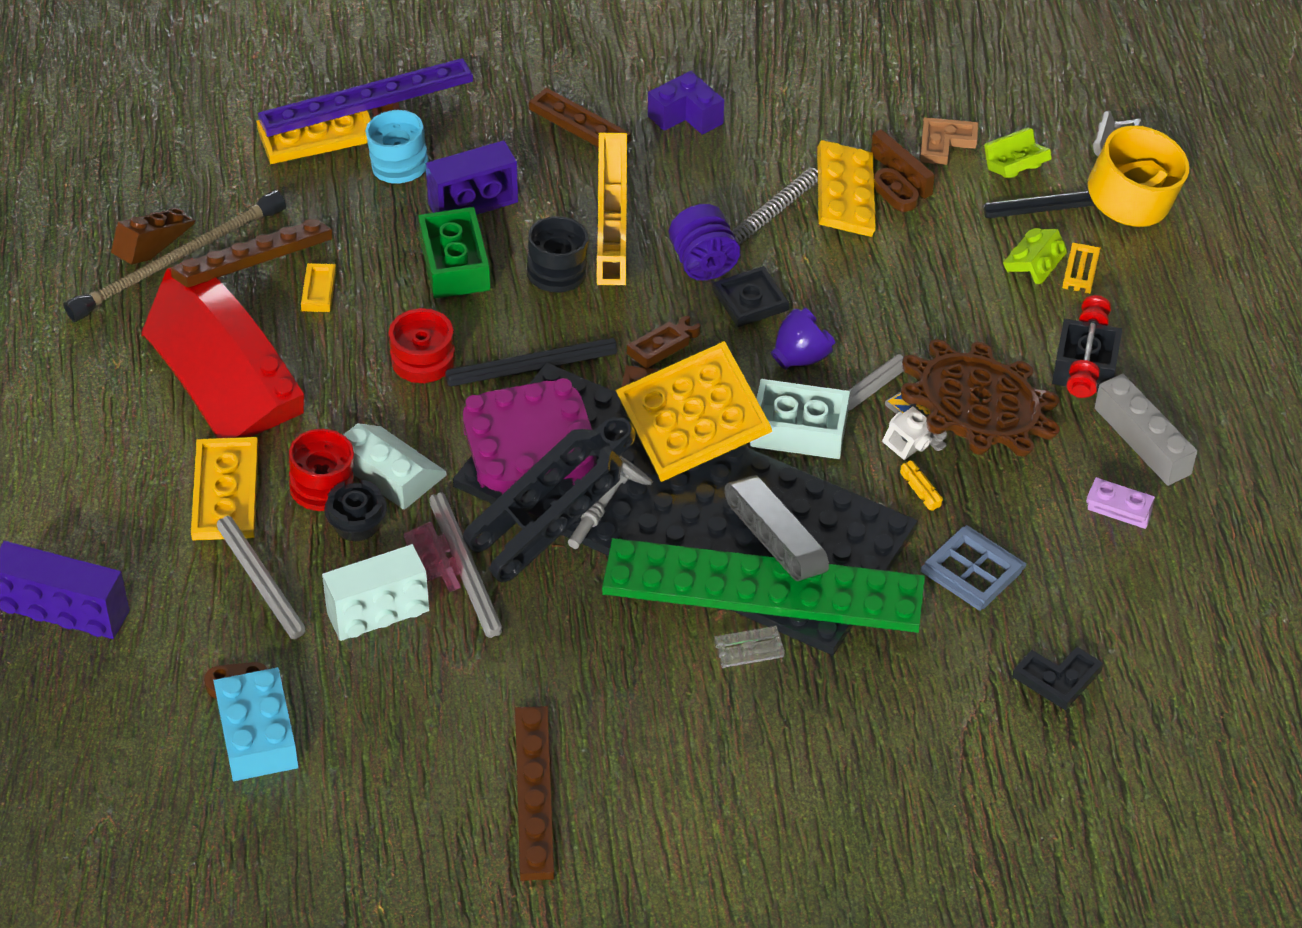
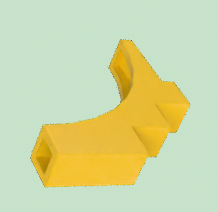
M599 132L597 285H626L627 133Z

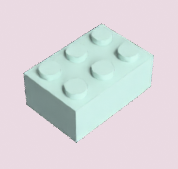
M761 379L757 401L771 425L772 432L751 441L750 447L840 459L848 417L850 391Z
M413 544L322 574L327 615L340 641L358 637L363 633L381 627H388L393 623L410 617H417L429 611L426 570Z

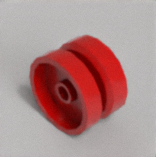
M424 308L408 310L398 315L390 324L388 336L391 348V364L393 370L400 378L413 383L434 382L445 377V371L454 367V330L451 321L443 313Z

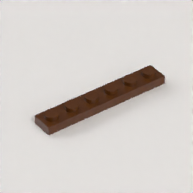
M309 219L302 224L284 227L280 231L269 235H259L256 239L245 243H235L229 248L211 251L207 255L196 259H186L181 264L171 266L172 278L188 288L215 277L218 278L332 240V229L317 219Z
M548 706L515 707L520 881L554 880Z

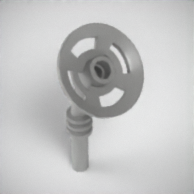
M620 456L622 460L620 481L581 516V522L568 540L569 546L577 549L590 529L597 526L605 513L604 508L621 483L625 484L629 479L641 484L651 485L653 481L639 468Z

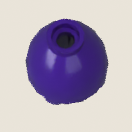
M806 307L802 310L794 308L786 316L779 328L775 349L771 351L772 357L785 370L790 366H805L817 363L833 352L832 346L836 343L834 338L826 330L821 331L814 323L817 321L815 316Z

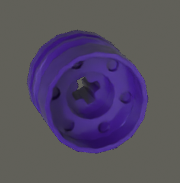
M711 204L691 206L680 212L671 222L668 230L669 239L679 256L684 271L690 278L696 280L719 278L736 265L740 257V246L719 207Z

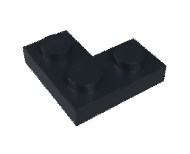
M1076 647L1058 666L1034 650H1031L1013 669L1012 677L1062 709L1067 710L1102 671L1103 662Z

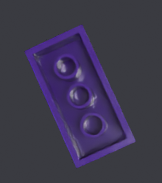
M8 541L2 543L0 547V609L9 614L16 613L27 616L36 621L50 622L60 625L65 629L84 631L95 637L115 638L130 611L121 571Z

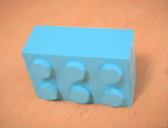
M279 668L213 680L232 780L238 781L297 769L296 747Z

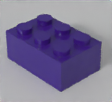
M504 140L425 163L428 204L433 213L474 207L477 215L518 203L517 161Z

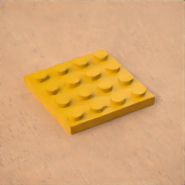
M725 341L616 390L618 398L661 482L772 432L768 419Z

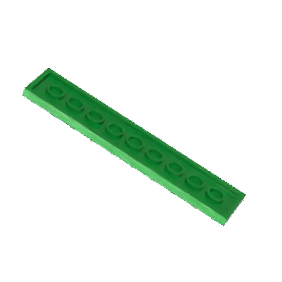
M612 538L602 586V595L919 633L925 575L829 564V569L826 573L795 581L775 557Z

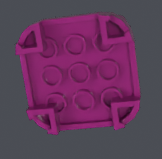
M565 378L558 379L557 381H543L489 391L479 395H471L466 399V406L463 410L464 435L467 437L477 471V480L482 488L487 486L491 490L502 492V494L572 430H592L582 397L577 389L572 387L571 381ZM588 456L564 479L572 478L574 484L575 480L583 478L597 465V456Z

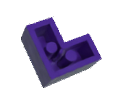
M689 71L648 92V117L663 131L686 120L703 135L724 123V99L695 73Z

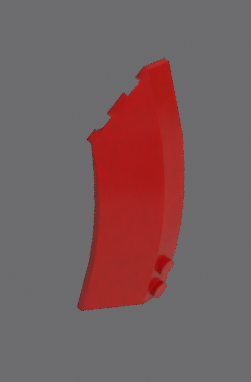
M171 267L166 269L141 336L147 339L178 378L216 438L253 437L303 414V391L262 330L234 295L216 277L187 288L172 278Z

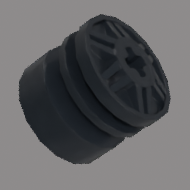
M558 216L540 219L532 225L528 232L527 277L533 285L549 292H566L574 290L582 284L586 277V256L588 250V232L584 226L576 220Z

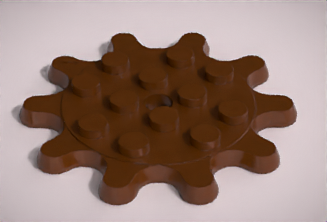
M939 339L931 340L929 343V354L933 358L932 360H924L915 355L903 357V371L913 376L919 382L903 384L901 387V398L909 404L922 405L930 410L931 414L927 416L926 426L933 434L953 431L960 437H966L970 450L978 455L987 452L991 445L1001 443L1009 447L1016 455L1025 457L1034 449V443L1028 435H1036L1051 440L1060 432L1059 425L1045 417L1041 412L1053 410L1059 403V397L1051 391L1035 389L1028 383L1027 379L1032 376L1033 368L1026 362L1016 361L1009 365L1002 364L993 358L992 349L983 342H974L971 345L970 352L959 353L952 349L948 343Z

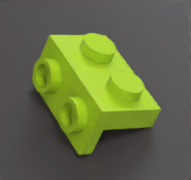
M1029 127L984 145L988 170L1000 174L1004 178L1015 177L1020 171L1025 169L1038 168L1042 163L1052 159L1049 148L1035 143L1033 129Z
M1034 228L1029 230L1021 242L1012 249L1011 254L1003 264L1007 272L1030 271L1035 284H1042L1067 254V249L1058 229Z

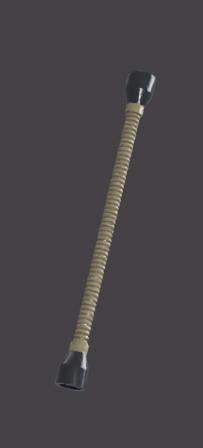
M273 190L263 195L248 211L167 253V255L158 258V260L156 259L133 273L124 276V278L102 288V290L93 291L90 294L77 295L65 301L63 305L68 317L75 323L87 317L106 298L162 270V268L171 265V263L186 257L254 219L273 216L285 210L286 203L283 196L278 190Z

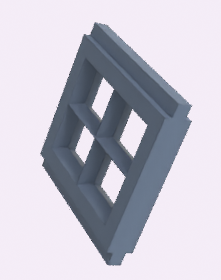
M966 525L925 562L920 572L981 611L1021 574L1022 570L1026 567V563ZM965 543L982 554V556L972 563L955 551ZM949 556L968 568L960 577L941 565ZM988 558L1006 571L999 578H995L978 566ZM972 572L991 583L984 592H981L965 581Z

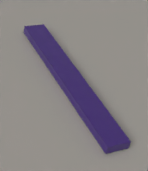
M461 58L258 113V118L266 136L270 137L473 82V74L465 60Z

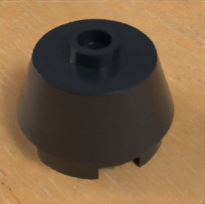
M361 479V483L345 485V481L334 486L329 492L324 512L329 523L342 538L349 541H363L369 539L378 531L385 516L387 504L380 489L372 482Z

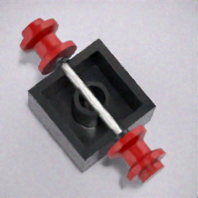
M1098 295L1088 296L1083 300L1079 321L1064 318L1052 384L1067 387L1069 393L1078 398L1091 397L1095 392H1098L1099 384L1114 378L1123 328L1108 326L1111 304L1106 298Z

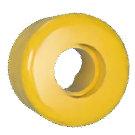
M1124 126L1114 130L1106 139L1090 172L1088 191L1096 207L1112 220L1133 227L1154 225L1162 221L1172 208L1188 177L1189 162L1182 148L1164 133L1144 126Z

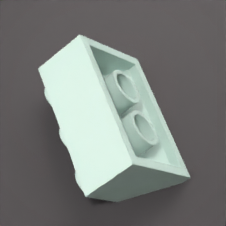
M357 423L344 434L353 446V475L375 484L383 496L403 510L447 475L444 469L381 426Z

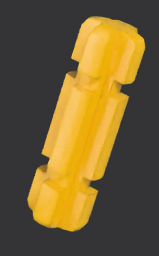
M912 460L903 463L900 470L901 475L906 481H909L908 484L921 500H925L923 502L925 506L931 511L940 508L943 501L942 496L937 490H934L935 487L924 473L918 471L920 468Z

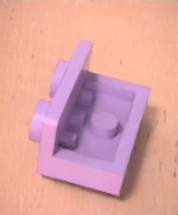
M1096 477L1086 499L1088 503L1087 510L1146 529L1150 521L1155 497Z

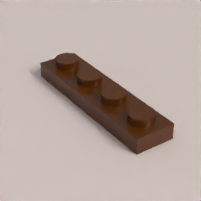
M548 88L542 90L529 101V110L599 147V132L627 133V144L631 141L630 132Z

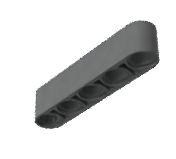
M750 476L725 485V497L730 508L795 581H801L828 571L829 561L825 550L758 476Z

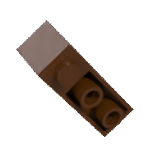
M169 208L166 211L151 212L149 215L131 217V219L119 221L111 253L131 265L151 260L193 226L195 220L185 215V212L181 209Z

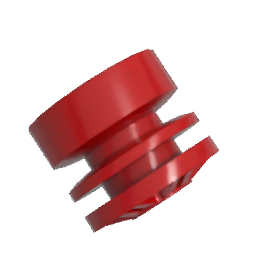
M314 429L300 434L292 441L289 449V489L292 498L297 504L306 509L324 511L328 494L334 486L345 481V485L353 483L354 451L351 442L346 436L333 430Z

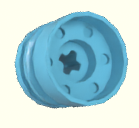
M406 110L387 111L375 116L367 124L365 133L370 151L371 167L373 174L379 180L400 184L410 182L420 177L426 171L425 163L429 162L425 144L424 127L422 120L415 113Z

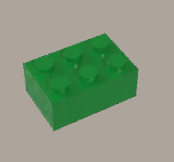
M469 207L418 215L420 242L433 298L490 291L489 263L475 208Z

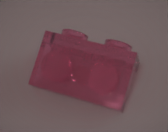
M432 522L404 533L403 536L407 546L413 544L426 570L427 582L442 576L449 592L461 588L456 577L461 574L454 556L448 559L446 553L450 552L451 548L444 534L437 535Z

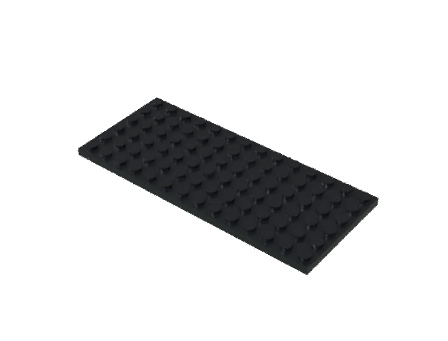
M546 363L530 382L532 384L543 381H557L562 378L570 380L572 387L577 389L582 397L592 430L594 431L610 418L620 417L631 423L618 398L617 392L554 365ZM635 431V441L621 456L644 472L653 483L645 485L629 479L625 484L621 483L604 508L605 513L597 526L590 529L581 544L608 556L612 538L774 557L730 508L725 497V485L727 483L754 475L758 476L822 546L827 554L829 564L889 571L917 529L918 520L745 446L735 448L661 482ZM472 455L453 478V487L491 504L502 495V492L491 490L487 486L481 487L477 480V471ZM572 478L563 479L527 512L534 521L552 506L550 503L554 500L558 501L574 486ZM581 517L561 535L570 538L581 522ZM731 610L832 656L853 626L850 624Z

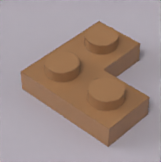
M924 117L920 162L947 165L949 146L976 149L978 122Z

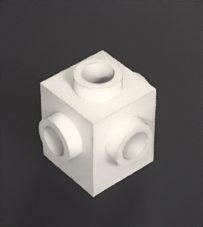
M911 407L904 413L898 412L889 422V428L882 442L903 460L916 451L923 452L932 441L930 437L931 432L926 426L927 417L915 407Z

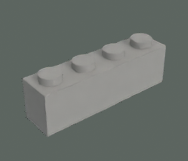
M1123 373L1099 384L1095 403L1096 411L1167 486L1192 474L1197 454L1195 447Z

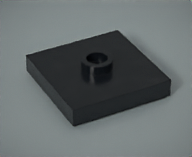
M764 266L713 282L712 284L713 292L737 327L788 311L790 308L789 301Z

